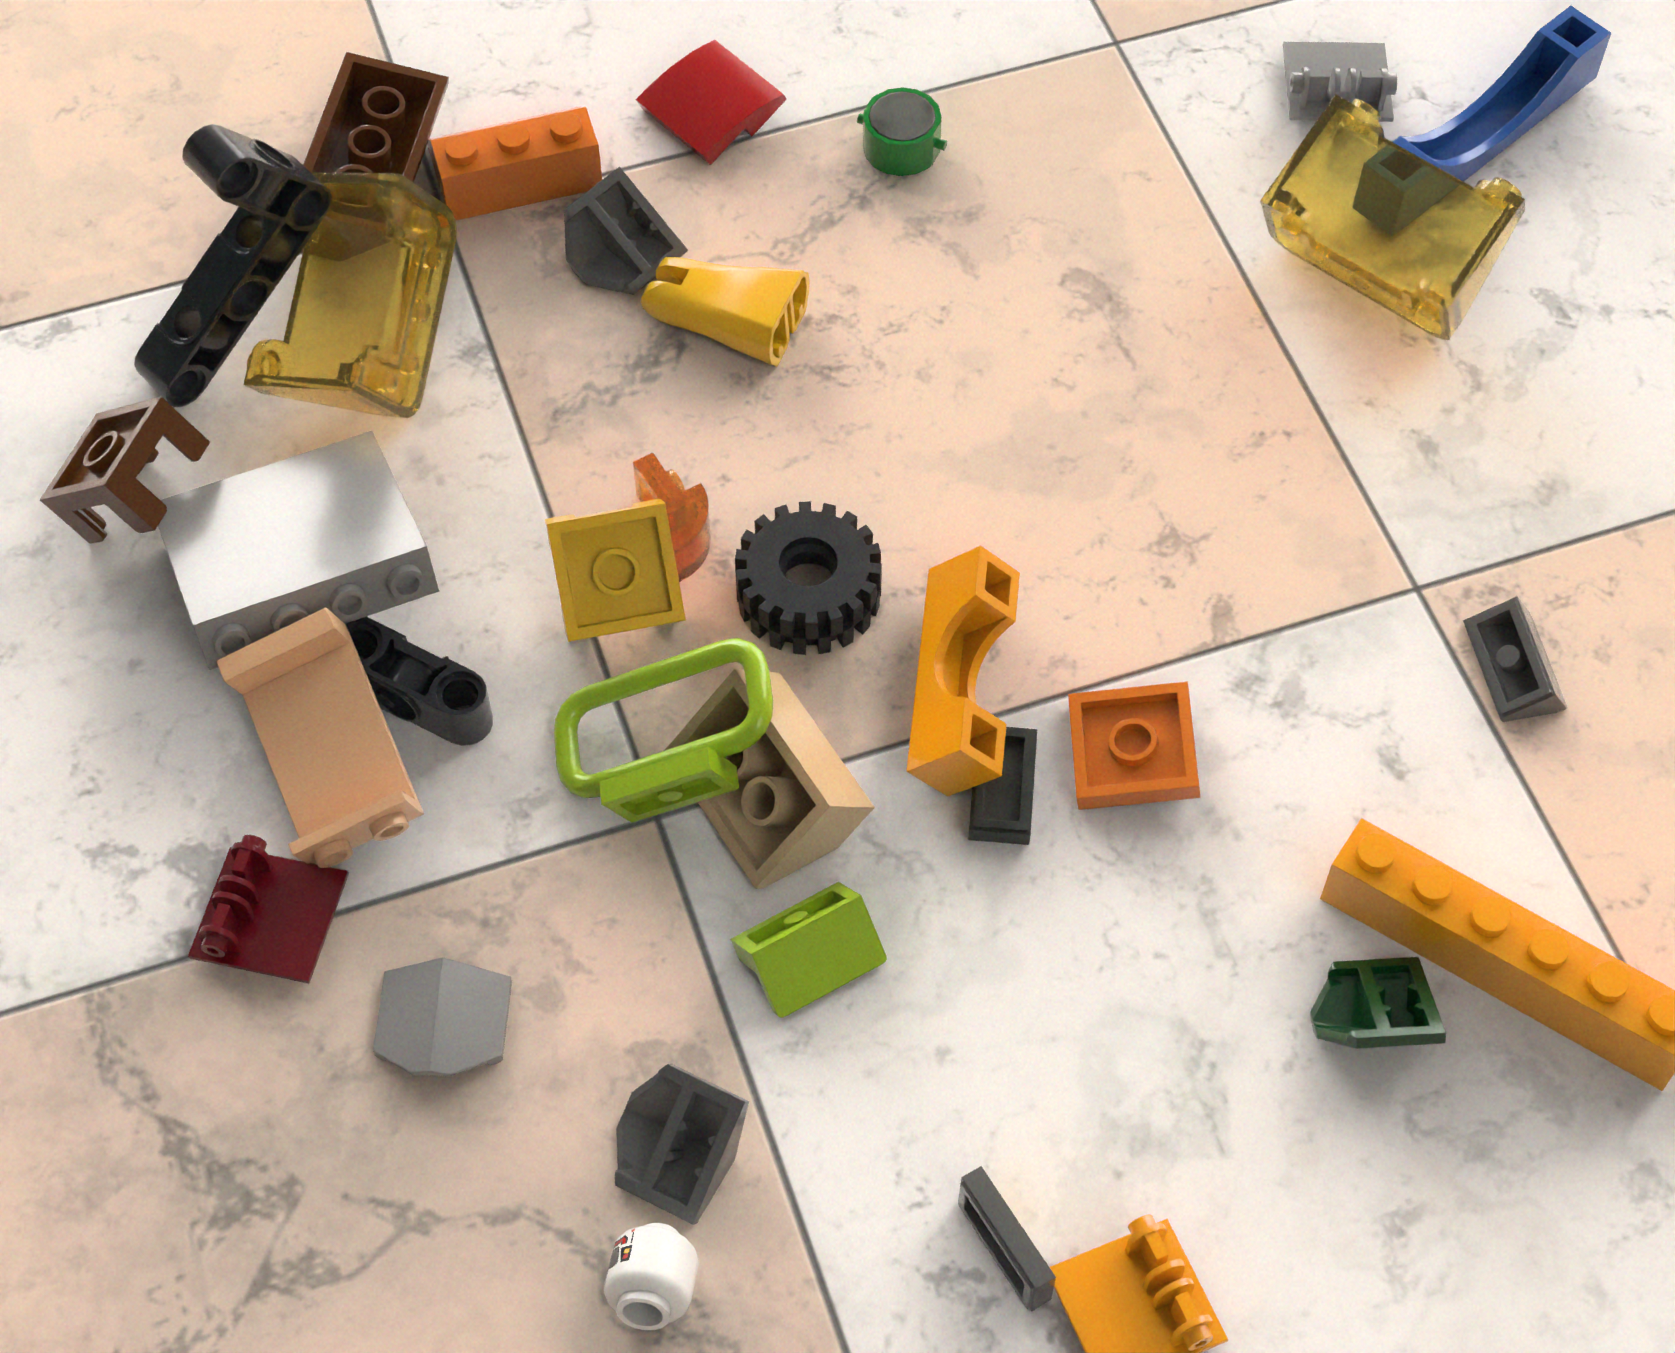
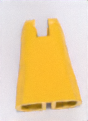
M665 257L656 269L655 276L657 281L650 282L641 297L643 309L658 321L702 334L736 351L777 367L790 341L789 333L793 334L797 330L806 312L810 279L809 273L804 272V270L730 266L687 258Z

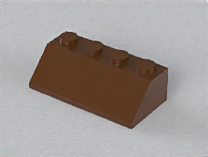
M346 52L303 166L330 190L332 202L326 216L301 250V254L341 263L394 241L449 84L448 76Z

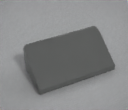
M1518 596L1463 620L1502 722L1554 714L1567 709L1566 702L1533 618Z

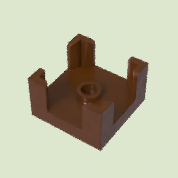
M163 397L96 413L40 498V501L90 544L102 542L107 536V533L104 531L107 526L105 520L91 508L103 504L136 532L155 531L167 512V506L136 479L137 475L142 471L145 464L154 462L159 452L155 447L162 436L191 462L200 460L210 441Z

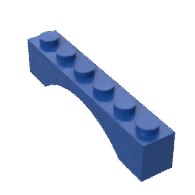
M1570 5L1540 28L1505 72L1460 114L1425 134L1412 137L1399 136L1366 161L1354 207L1393 236L1398 234L1593 81L1598 75L1611 32Z

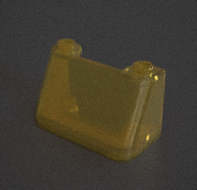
M1335 94L1260 200L1268 232L1280 246L1303 261L1425 332L1442 340H1450L1465 318L1525 211V199L1522 198V193L1516 186L1499 177L1493 178L1492 181L1479 180L1475 187L1470 186L1386 139L1383 128L1378 122L1381 116L1371 105L1359 99H1354L1351 103Z
M311 172L330 190L332 195L331 206L304 246L284 340L263 339L254 346L247 360V370L243 385L261 394L387 417L409 418L415 415L420 408L424 395L456 243V220L446 204L401 174Z

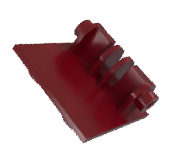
M244 835L241 842L234 843L229 848L188 957L193 960L309 984L349 872L332 867L320 868L317 864H307L303 861L268 855L265 851L266 841L254 835Z

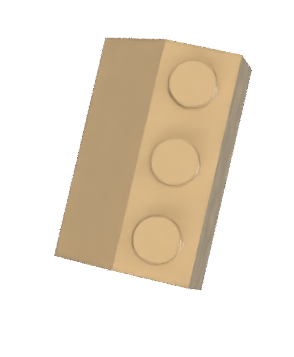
M734 669L665 750L735 728L745 720L748 714L749 703L743 669ZM770 672L773 716L767 731L751 747L739 753L726 756L728 761L737 766L739 789L698 802L755 889H764L836 850L875 808L782 675L775 672Z

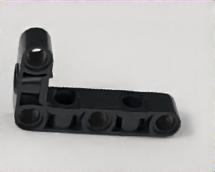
M214 124L201 127L188 138L183 148L182 158L185 165L219 198L239 207L222 232L217 234L183 284L181 292L160 323H157L138 350L134 362L137 372L173 407L186 406L195 401L204 392L326 216L332 202L330 190L294 156L273 148L259 139H251Z
M367 616L346 623L359 657L371 655L368 658L362 659L361 662L382 710L461 746L478 743L490 733L493 726V715L487 687L480 675L450 660L448 656L440 658L408 642L405 635ZM460 705H472L464 710H454Z

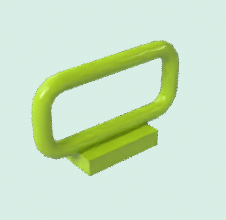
M740 638L724 639L599 681L572 693L561 705L554 725L556 767L560 781L572 794L583 798L601 797V805L631 823L739 789L737 766L728 761L726 756L739 753L754 745L767 731L773 716L771 679L764 653L753 642ZM737 662L743 666L749 709L745 720L740 725L594 774H586L582 771L577 731L578 724L586 712L728 663Z

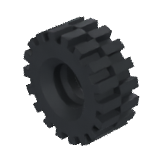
M811 501L799 502V512L789 513L788 507L785 504L775 508V519L773 521H770L764 514L754 521L755 533L746 529L741 537V549H736L735 555L736 593L741 617L744 622L751 620V632L760 639L768 632L771 647L782 650L786 641L793 643V654L806 655V645H817L818 654L831 652V641L838 639L844 648L854 642V628L861 634L867 631L870 627L871 615L876 616L880 607L882 580L881 551L878 543L873 544V532L867 525L857 530L856 515L846 511L843 517L839 518L836 517L835 505L824 503L822 511L817 512L811 511ZM809 563L823 566L832 574L827 581L814 586L798 585L786 578V572L791 568Z

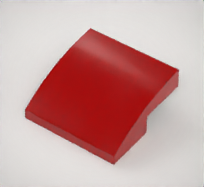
M713 40L677 61L652 82L635 100L647 114L711 165L743 130L752 137L787 98L718 41Z

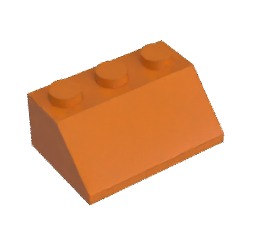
M574 107L429 138L427 144L449 222L584 193L602 180L599 144L586 107Z

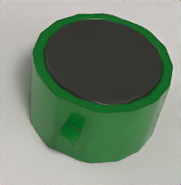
M904 87L887 89L873 96L863 114L860 113L857 118V123L863 125V149L866 159L874 168L886 174L896 176L918 174L930 168L939 155L940 150L944 151L947 146V140L941 139L942 116L939 105L931 96L917 89Z

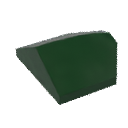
M1419 957L1333 962L1328 971L1327 981L1310 1011L1312 1028L1317 1039L1356 1049L1443 1044L1446 1042V1031Z

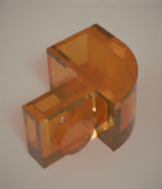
M650 453L633 462L636 496L641 502L661 499L665 502L679 582H681L700 568L709 553L711 533L708 497L702 483L685 490L678 474L673 469L666 471L654 453Z

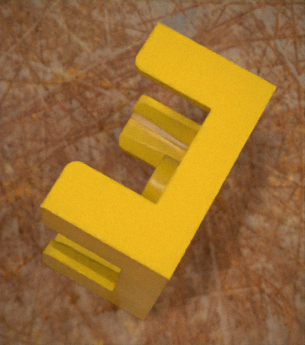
M655 499L633 503L630 508L579 517L571 514L545 519L568 642L686 621L667 509L664 501Z

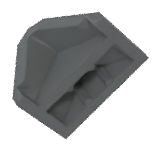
M620 166L564 210L566 261L573 272L589 286L634 295L656 277V269L662 259L665 257L681 258L688 251L686 246Z
M673 1064L665 1065L656 1075L631 1093L617 1125L618 1169L615 1171V1186L692 1225L697 1224L735 1161L749 1101Z

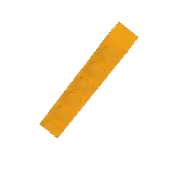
M1362 818L1360 819L1331 864L1320 897L1321 900L1661 1091L1664 1090L1675 1073L1674 989Z

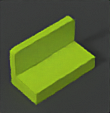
M840 882L823 889L730 939L739 960L757 973L772 1011L780 1018H784L884 964L887 960L886 953L862 895Z

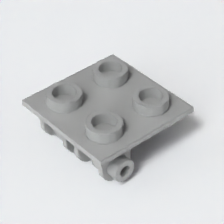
M1283 41L1289 120L1393 122L1394 115L1391 95H1395L1397 91V74H1388L1385 43Z

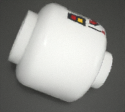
M650 1223L633 1228L618 1237L612 1251L604 1284V1295L607 1303L617 1313L618 1318L633 1328L657 1330L685 1315L692 1299L699 1266L696 1249L676 1229L662 1223Z

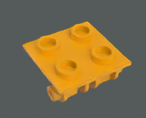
M1150 1214L1141 1216L1128 1225L1131 1234L1050 1266V1269L1056 1276L1054 1289L1085 1353H1202L1228 1342V1338L1168 1219L1156 1223Z

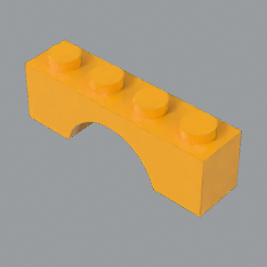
M981 545L928 570L906 772L947 797L1002 776L1006 723L977 705L975 689L977 676L986 654L1001 634L1016 622L1020 572Z

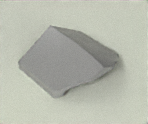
M443 957L385 971L373 1047L375 1056L384 1061L388 1060L412 1075L453 1076L486 1063L494 1065L503 1061L512 986L511 976Z

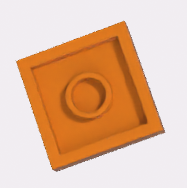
M1188 681L1068 694L1076 798L1079 810L1201 798Z

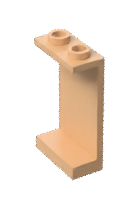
M325 607L216 661L224 682L243 695L299 837L298 840L288 844L293 856L307 864H317L320 868L335 866L349 859L353 855V848L372 839L383 841L396 837L408 829L409 821L424 815L348 628L329 609Z

